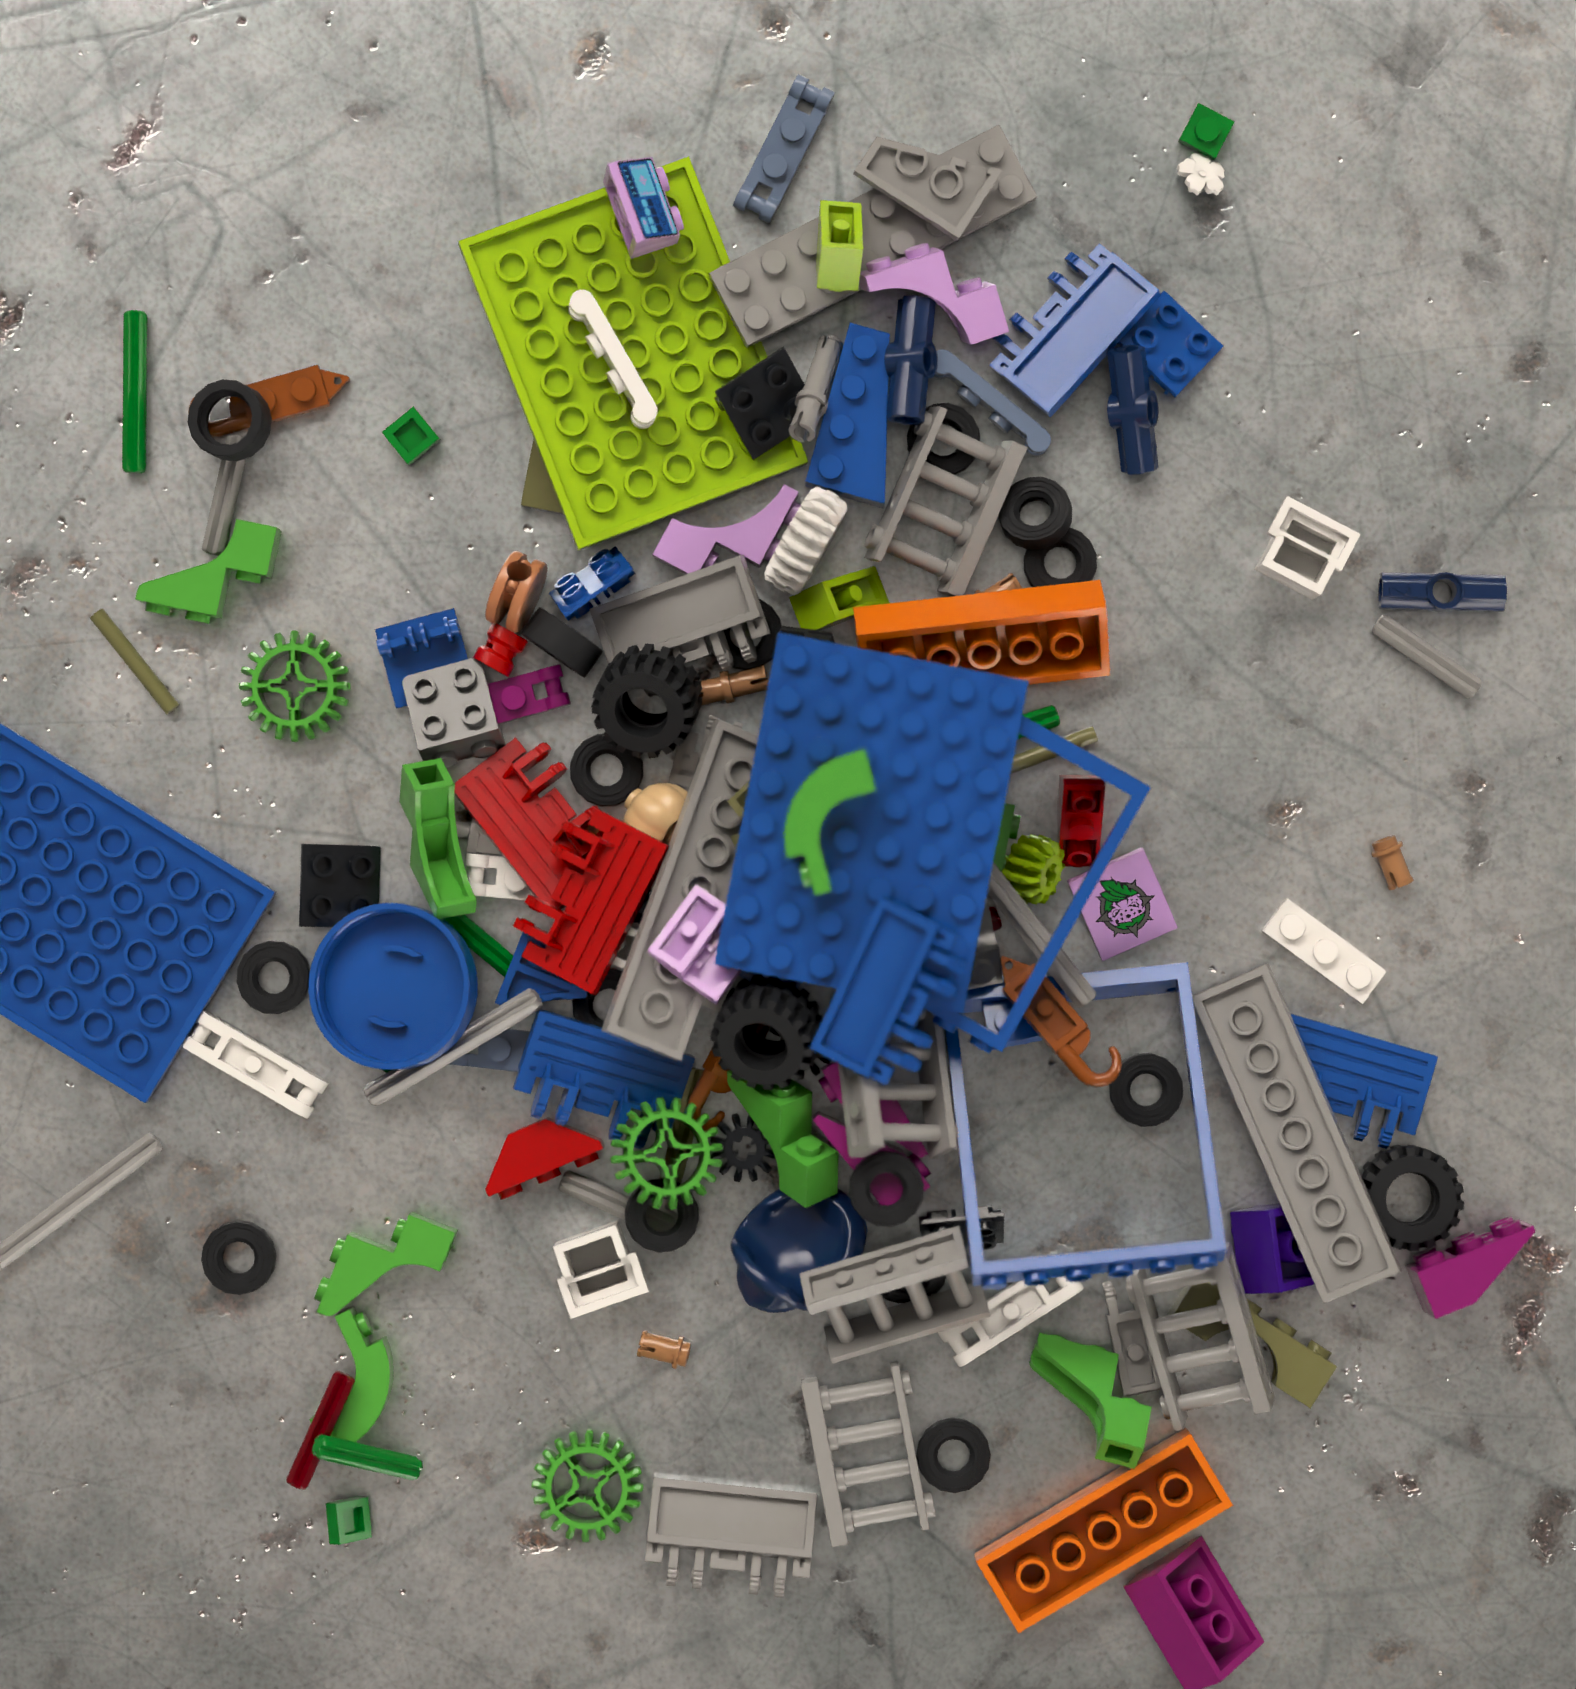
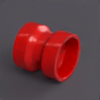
M491 623L487 630L488 639L486 645L479 646L473 658L509 677L514 668L513 657L518 653H522L529 641L497 623Z

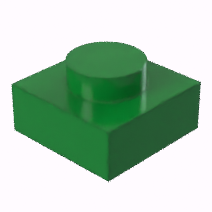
M1198 103L1178 142L1210 157L1214 161L1234 121Z
M414 406L382 431L383 435L408 465L412 464L440 441V438Z
M356 1496L326 1503L329 1544L342 1545L372 1538L367 1496Z

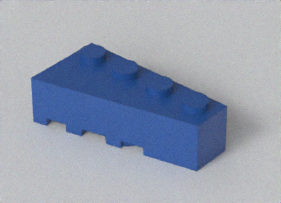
M854 323L849 324L828 398L829 404L823 416L805 480V487L813 489L818 486L826 491L830 490L840 497L883 509L885 506L886 417L889 379L885 369V351L888 344H890V333Z

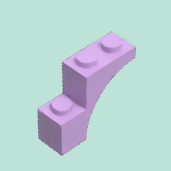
M928 243L919 244L904 250L906 256L891 261L889 256L872 260L866 263L867 270L860 272L859 284L862 290L874 292L882 289L903 288L915 290L934 300L949 316L962 342L972 345L1009 332L996 285L986 281L982 282L981 278L978 277L957 284L958 291H955L943 250L934 247L929 248Z
M784 484L776 497L763 510L745 521L730 526L716 528L698 527L672 518L653 553V557L686 575L714 565L720 555L714 552L717 545L736 556L744 555L747 562L760 568L764 560L770 562L769 560L780 542L776 537L783 524L789 526L801 504L796 502L799 492Z

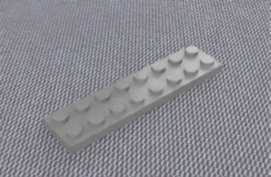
M1000 125L940 154L949 158L953 156L967 160V163L986 168L991 166L1003 170L959 239L1037 199V195ZM875 188L848 201L861 203L863 255L861 271L867 270L866 263L881 257L889 256L891 261L905 257L904 250L919 244L928 243L929 248L941 249L955 242L954 239ZM819 217L709 273L708 276L746 348L858 292L849 290L834 292L828 289L817 288L816 258Z
M722 720L714 721L672 834L669 848L664 856L601 1030L675 1061L682 1060L704 996L655 960L648 953V949L695 884L726 904L736 854L730 836L740 833L742 823L740 817L727 801L750 780L758 736Z
M1269 964L1260 966L1192 996L1195 1008L1323 1304L1401 1272L1402 1269Z

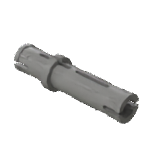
M825 335L819 338L805 385L798 392L794 402L797 408L789 427V434L800 442L805 441L807 430V441L810 442L814 439L820 416L825 414L829 404L828 400H826L843 349V342L833 335H828L826 346H824L826 342Z

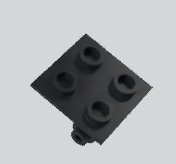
M782 347L715 390L716 397H714V400L720 410L727 413L748 453L754 460L791 436L789 434V427L797 408L794 402L798 392L803 389L805 384L787 351Z
M301 844L299 927H333L350 913L366 906L379 904L380 846Z
M992 1205L978 1207L983 1250L996 1247V1244L1004 1243V1212H1001V1209H993ZM951 1209V1217L949 1218L947 1210L926 1212L927 1216L919 1217L921 1237L959 1225L966 1247L968 1246L965 1213L964 1216L956 1217V1210Z

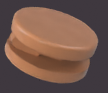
M519 551L512 552L503 564L492 587L485 611L486 620L493 624H499L508 612L506 629L519 633L529 621L541 596L547 577V564L538 559L530 563L527 561L526 554Z

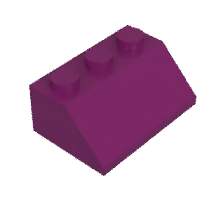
M1202 1535L1150 1564L1124 1586L1128 1596L1184 1689H1203L1222 1682L1264 1643L1259 1631Z

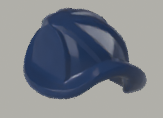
M779 1189L759 1202L745 1217L733 1235L730 1244L731 1252L737 1263L738 1287L745 1302L749 1306L770 1313L787 1312L794 1309L808 1311L800 1273L862 1255L866 1244V1225L864 1219L853 1208L850 1197L840 1189H838L837 1194L808 1208L803 1207Z

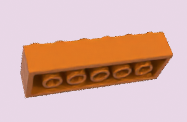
M1101 580L853 607L856 644L858 648L1028 680V685L1110 676L1107 606Z
M1184 1428L1142 1453L1135 1469L1120 1466L974 1553V1557L1019 1634L1232 1507L1233 1504L1187 1428Z

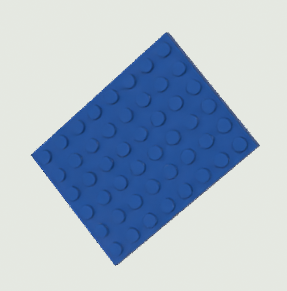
M778 632L714 965L837 989L879 898L886 896L959 934L952 950L948 952L967 962L968 967L965 973L951 971L932 959H929L925 967L928 971L956 985L957 991L954 997L943 995L917 981L914 985L931 993L925 1006L963 1013L1029 681ZM866 748L876 791L845 799L836 804L825 816L821 827L820 841L832 891L814 895L812 886L804 888L798 863L806 862L804 854L791 858L786 856L784 833L787 813L801 785L820 766L840 755Z
M0 722V1014L140 1101L148 1103L180 1051L182 1043L187 1035L191 1033L201 1012L207 1007L277 892Z

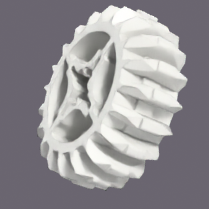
M818 486L811 489L782 536L764 572L765 580L772 583L773 587L794 596L800 593L806 586L846 515L847 503L838 498L839 495Z

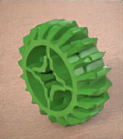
M296 630L291 631L290 643L286 644L285 638L281 633H276L274 640L277 647L273 649L267 641L263 640L260 642V647L266 653L263 657L254 652L249 653L248 657L250 660L258 663L255 670L245 666L241 669V673L252 676L251 683H239L240 690L252 691V696L241 700L242 706H257L249 714L248 718L254 722L264 716L265 720L260 727L262 732L267 733L274 724L277 725L275 730L276 739L282 740L287 729H290L291 741L299 742L301 737L300 729H304L307 738L313 740L316 738L314 725L318 724L320 729L327 733L331 730L329 724L324 720L328 715L334 720H341L342 715L333 710L335 703L342 706H348L349 704L348 699L338 696L339 690H351V683L338 682V677L349 673V669L347 666L334 668L333 665L341 659L342 655L336 651L326 657L325 653L330 647V643L327 640L320 642L315 649L316 636L313 633L306 635L303 644L300 643V634ZM301 653L311 655L319 661L325 670L327 680L310 679L306 676L304 664L301 663ZM289 654V661H286L284 674L276 679L264 680L265 674L272 663L280 657ZM295 674H297L299 681L308 685H315V687H305L303 692L298 691L300 695L295 697V699L292 692L281 687H275L286 686V682H292L290 678L295 676ZM263 693L283 695L286 700L287 710H289V720L282 719L271 711ZM327 693L321 707L311 716L302 719L306 699L312 694Z
M659 1097L656 1098V1111L654 1112L648 1102L644 1101L640 1103L643 1117L640 1118L632 1110L626 1113L633 1126L629 1128L624 1124L617 1125L616 1130L625 1134L626 1137L624 1141L619 1139L611 1140V1146L623 1148L622 1155L611 1156L610 1162L614 1164L624 1163L625 1169L617 1171L614 1176L617 1180L624 1179L627 1176L630 1177L631 1181L623 1188L625 1193L629 1194L637 1187L641 1189L636 1199L638 1203L643 1204L649 1194H652V1208L659 1209L662 1205L663 1197H667V1205L669 1209L673 1210L677 1208L678 1195L681 1196L686 1205H691L693 1203V1198L689 1192L691 1189L700 1196H704L707 1193L705 1187L699 1183L702 1178L707 1182L715 1183L717 1177L707 1172L708 1166L721 1167L722 1161L710 1159V1151H720L723 1149L721 1143L709 1144L708 1138L715 1136L719 1131L717 1127L703 1130L701 1126L710 1118L707 1113L701 1114L694 1120L692 1116L696 1111L697 1106L690 1103L682 1113L680 1112L681 1099L673 1098L670 1110H666L664 1098ZM669 1118L686 1125L694 1134L697 1143L681 1144L677 1142L673 1136L672 1128H670ZM656 1120L657 1130H655L656 1137L653 1145L644 1150L633 1151L639 1133L645 1126ZM667 1141L669 1148L687 1150L685 1153L676 1154V1158H670L672 1163L666 1166L664 1159L646 1157V1154L656 1153L657 1148L663 1149L660 1144ZM699 1156L698 1164L693 1174L684 1183L677 1186L676 1177H678L677 1169L679 1163L685 1158ZM651 1162L659 1168L661 1178H663L664 1189L648 1183L638 1172L635 1163Z
M593 1429L586 1430L585 1442H580L579 1435L575 1430L571 1431L569 1434L570 1446H567L564 1440L558 1437L554 1441L555 1447L559 1451L558 1454L548 1448L543 1451L542 1455L550 1462V1465L544 1463H537L534 1470L544 1475L545 1478L533 1479L532 1487L544 1489L545 1492L534 1497V1504L548 1503L549 1506L543 1509L540 1517L544 1520L553 1514L556 1515L557 1518L551 1526L553 1531L559 1530L563 1523L569 1525L565 1536L567 1539L573 1538L577 1528L582 1529V1542L589 1541L590 1529H596L598 1539L600 1541L606 1538L605 1525H608L617 1534L621 1531L620 1523L616 1519L617 1517L628 1523L633 1519V1515L625 1506L639 1508L641 1500L630 1495V1492L638 1493L643 1491V1483L631 1481V1478L641 1475L642 1469L640 1466L627 1467V1464L634 1460L635 1454L633 1451L626 1453L622 1457L618 1454L624 1446V1442L621 1439L616 1441L612 1448L606 1446L610 1436L608 1432H603L600 1443L593 1442ZM593 1453L606 1458L610 1463L596 1469H591L581 1459L578 1460L575 1455ZM565 1462L569 1468L568 1472L571 1475L573 1485L557 1498L554 1490V1475L557 1468ZM619 1473L622 1493L617 1504L611 1509L606 1502L607 1498L603 1493V1485L612 1476ZM580 1475L581 1477L588 1476V1480L590 1477H593L595 1480L599 1478L594 1488L596 1496L594 1494L588 1495L587 1491L585 1494L580 1491L576 1493L581 1484ZM578 1502H584L589 1504L600 1516L580 1517L572 1514L565 1508L571 1507Z

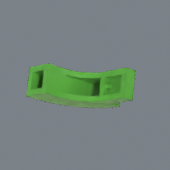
M866 748L840 755L820 766L801 785L787 813L784 833L786 856L791 858L804 854L806 862L798 863L804 888L812 886L814 895L832 891L820 841L821 827L825 816L836 804L845 799L876 791Z
M352 1306L335 1315V1319L353 1355L356 1376L353 1388L341 1411L331 1437L356 1442L369 1431L380 1417L388 1402L393 1384L394 1365L387 1337L384 1336L371 1343L368 1336L373 1334V1330L366 1314L363 1311L357 1313L355 1307Z

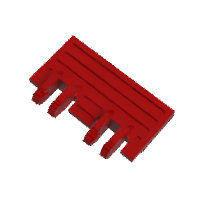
M515 737L495 754L454 783V795L535 897L561 910L565 906L551 899V896L565 868L569 867L581 874L585 870L554 855L550 851L554 843L562 844L572 849V852L586 858L592 845L588 842L580 845L562 827L566 820H572V823L585 829L589 826L588 823L595 809L599 808L597 805H593L577 816L555 787L540 798L538 794L562 777L567 768L562 762L551 765L545 772L530 782L524 773L544 760L552 749L547 742H543L527 753ZM599 831L596 835L602 837L604 832Z
M596 808L588 824L604 832L602 837L567 820L562 827L567 834L580 838L592 845L586 858L572 852V849L562 844L554 843L550 851L554 855L585 870L581 874L569 867L565 868L551 896V899L566 906L565 910L562 911L530 894L525 901V904L532 910L555 919L549 933L524 918L520 919L517 917L513 924L516 929L547 945L546 948H543L529 941L521 957L593 995H597L660 870L664 856L669 848L668 844Z

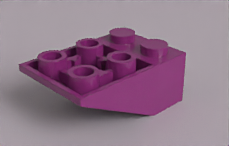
M1512 1216L1489 1224L1491 1230L1489 1232L1476 1236L1474 1232H1468L1450 1240L1452 1246L1437 1251L1436 1247H1432L1412 1256L1414 1262L1405 1265L1423 1311L1437 1319L1475 1304L1536 1232L1534 1226L1519 1219L1513 1220Z

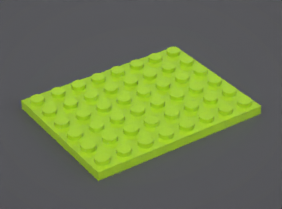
M689 156L661 166L666 173L670 190L665 192L670 207L677 206L684 225V229L679 231L680 237L677 244L631 259L605 187L458 241L459 249L578 551L802 467L809 462L801 442L791 436L753 460L725 411L722 412L714 400V397H716L715 390L765 359L767 354L761 341L746 348L708 276L710 272L729 263L730 260ZM587 290L594 296L657 406V415L649 428L639 429L632 424L630 419L632 406L624 392L617 394L610 384L606 372L611 369L603 356L597 359L591 351L585 338L590 334L585 324L574 320L570 316L568 308L570 298L574 292Z

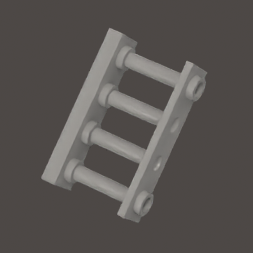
M936 406L929 407L928 412L925 411L924 422H920L919 425L914 427V433L917 434L916 440L879 525H873L866 537L864 547L868 548L864 558L870 561L882 562L885 553H889L936 575L937 580L940 581L937 591L950 597L964 595L1028 447L1015 441H1002L1000 446L996 445L993 448L942 424L948 409ZM937 439L986 462L989 472L984 483L975 485L926 462L934 440ZM918 477L970 500V505L973 506L968 520L959 523L910 500V495ZM902 514L954 538L953 542L957 545L951 559L947 558L943 561L894 538L893 534Z
M833 993V994L830 995V1000H831V1001H832V999H833L835 993ZM924 1009L916 1026H913L932 1037L933 1041L929 1049L917 1047L912 1043H890L921 1060L922 1065L918 1071L920 1084L889 1083L884 1085L871 1077L866 1078L838 1063L849 1157H866L883 1148L884 1140L927 1141L929 1159H937L957 1148L958 1129L953 1118L942 1027L932 1021L935 1015ZM879 1100L922 1101L925 1124L883 1123Z
M959 1225L800 1273L805 1304L810 1315L826 1311L832 1325L824 1327L832 1364L990 1317L982 1285L973 1286L972 1283L967 1284L961 1271L971 1266ZM945 1275L951 1289L927 1296L922 1281ZM906 1287L911 1301L887 1308L882 1294ZM866 1299L871 1313L848 1320L842 1306Z
M1231 1242L1226 1243L1224 1261L1218 1262V1265L1215 1267H1206L1204 1269L1192 1268L1152 1278H1147L1145 1269L1133 1270L1134 1273L1129 1276V1279H1126L1127 1293L1131 1303H1137L1164 1394L1160 1395L1162 1413L1166 1420L1171 1419L1174 1432L1183 1430L1188 1417L1186 1411L1244 1399L1245 1402L1251 1401L1254 1414L1271 1411L1275 1395ZM1207 1282L1218 1286L1221 1299L1217 1300V1305L1163 1317L1158 1316L1153 1294ZM1221 1321L1223 1325L1229 1324L1232 1338L1228 1340V1344L1170 1356L1164 1333ZM1233 1360L1234 1363H1240L1244 1377L1240 1378L1239 1383L1181 1395L1175 1372Z
M898 1361L890 1363L892 1377L837 1388L828 1389L827 1385L819 1387L817 1376L801 1379L832 1547L848 1545L847 1533L854 1532V1527L919 1516L922 1531L930 1529L928 1518L936 1517L931 1492L923 1493L906 1406L905 1396L913 1394L908 1370L900 1371ZM896 1393L900 1418L835 1430V1426H826L824 1411L831 1410V1405ZM901 1434L904 1436L907 1459L843 1470L842 1467L834 1468L831 1452L838 1451V1446ZM911 1475L915 1499L854 1511H850V1507L842 1508L839 1492L847 1491L846 1487Z

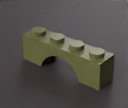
M1207 1282L1184 1287L1167 1316L1217 1305V1300L1221 1299L1218 1286ZM1247 1299L1256 1333L1264 1340L1271 1353L1273 1362L1271 1382L1277 1388L1311 1409L1337 1368L1334 1363L1328 1360L1332 1353L1313 1340H1310L1307 1346L1293 1338L1297 1332L1296 1329L1277 1317L1273 1323L1268 1322L1259 1316L1262 1308ZM1221 1321L1186 1328L1204 1341L1220 1332L1230 1330L1229 1324L1223 1325Z

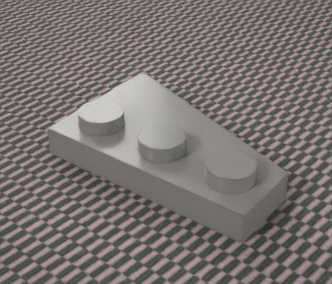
M876 137L853 175L955 241H958L1003 170L991 166L986 168L967 163V160L953 156L949 158L926 152L925 149Z

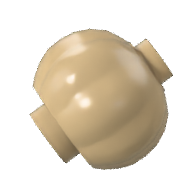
M670 783L652 784L644 790L637 788L629 794L625 801L624 807L627 811L624 815V822L669 845L688 792L684 788Z

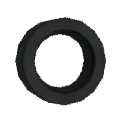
M222 379L207 384L196 394L189 407L188 426L191 437L200 449L222 460L240 461L252 457L264 446L271 431L272 417L268 403L258 391L236 380ZM228 396L244 400L252 413L251 426L246 436L239 442L231 445L221 444L216 441L208 429L209 414L214 405L222 398Z
M541 607L536 610L521 632L530 642L584 678L603 652L593 642Z

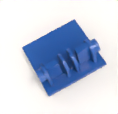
M1165 290L1118 342L1120 347L1124 345L1145 347L1148 377L1151 375L1155 377L1153 380L1165 390L1163 393L1166 395L1171 393L1175 398L1224 347Z
M616 546L610 550L603 549L594 554L589 559L588 566L576 574L574 572L566 574L555 583V589L549 592L568 621L573 617H576L578 620L590 611L589 609L593 608V605L590 603L591 599L599 605L600 601L596 596L601 592L609 598L611 595L606 590L608 587L615 593L631 582L629 578L635 574L634 569Z
M455 608L375 629L378 651L383 658L396 709L407 706L402 681L406 676L468 659Z

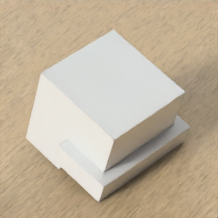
M1286 496L1266 533L1271 536V539L1255 570L1313 600L1322 594L1333 571H1342L1361 534Z
M619 1220L557 1241L553 1246L563 1277L557 1279L570 1319L649 1292L636 1251L629 1252Z

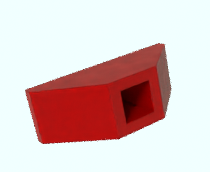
M1095 775L1059 776L1057 842L1060 849L1064 850L1062 863L1065 866L1091 867L1100 851L1106 783Z
M550 1117L544 1118L507 1135L485 1190L488 1197L498 1193L500 1200L523 1191L521 1183L536 1177L538 1183L541 1184L560 1176L559 1167L574 1161L576 1167L579 1168L600 1159L597 1151L602 1150L605 1145L601 1138L567 1124L564 1126L555 1124V1119Z

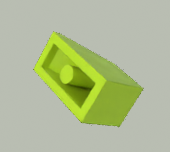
M820 200L816 258L817 288L828 289L834 292L845 290L858 291L863 255L861 203Z
M876 566L820 582L789 597L800 628L823 630L853 619V607L890 603Z

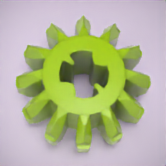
M1022 834L1018 842L1011 845V853L1009 857L1005 858L1006 866L1002 873L1026 904H1045L1049 900L1050 895L1056 893L1058 882L1062 881L1060 876L1061 871L1065 868V864L1062 863L1064 850L1060 849L1058 842L1052 841L1049 837L1040 834L1038 836Z

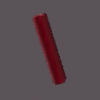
M336 1371L332 1375L286 1478V1482L289 1485L301 1490H305L308 1487L320 1459L312 1454L315 1438L321 1434L331 1436L354 1385L355 1379L352 1376L341 1371Z

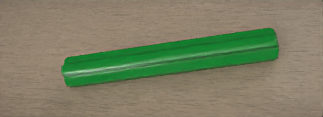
M140 310L125 311L123 319L122 469L127 473H143L146 470L147 314Z

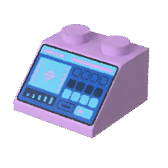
M652 157L615 161L607 164L603 183L630 258L633 259L677 244L680 237L679 231L684 229V225L677 206L670 207L665 192L669 191L670 187L663 167L656 168Z

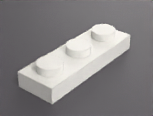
M1288 898L1284 899L1261 931L1360 1004L1366 1001L1387 972Z

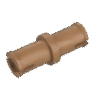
M765 665L729 674V671H722L719 677L702 680V694L699 695L703 697L701 706L726 700L727 704L736 702V697L767 691L769 678H766L767 670Z

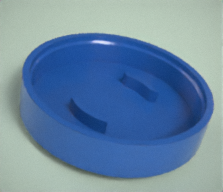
M399 903L374 904L345 916L323 938L317 948L310 968L309 1001L320 1031L326 1040L342 1055L370 1068L411 1069L441 1057L464 1034L476 1006L478 995L477 971L471 951L465 940L445 919H438L434 916L433 912L417 906Z

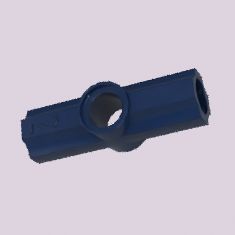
M905 295L902 299H898L894 342L888 344L885 351V369L890 378L886 419L892 423L919 425L925 419L928 378L934 377L938 366L937 351L932 343L936 302L931 298Z
M1124 345L1111 348L1107 351L1112 389L1108 399L1107 414L1110 426L1116 429L1121 472L1132 475L1155 471L1159 467L1154 430L1158 421L1159 406L1156 393L1150 390L1145 347Z
M1381 572L1378 584L1379 609H1415L1436 612L1446 610L1504 612L1507 600L1506 576L1463 575L1448 572L1438 574ZM1437 581L1445 582L1450 586L1452 596L1448 603H1441L1433 596V586Z

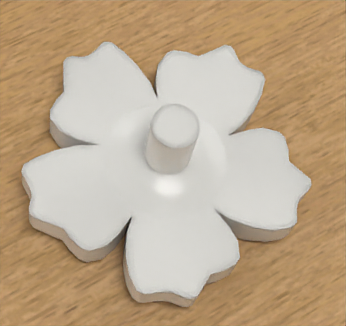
M1192 153L1190 158H1186L1184 162L1177 166V174L1187 177L1184 183L1188 186V192L1198 195L1204 188L1207 194L1213 193L1218 195L1224 188L1222 182L1224 168L1218 162H1211V158L1206 155Z

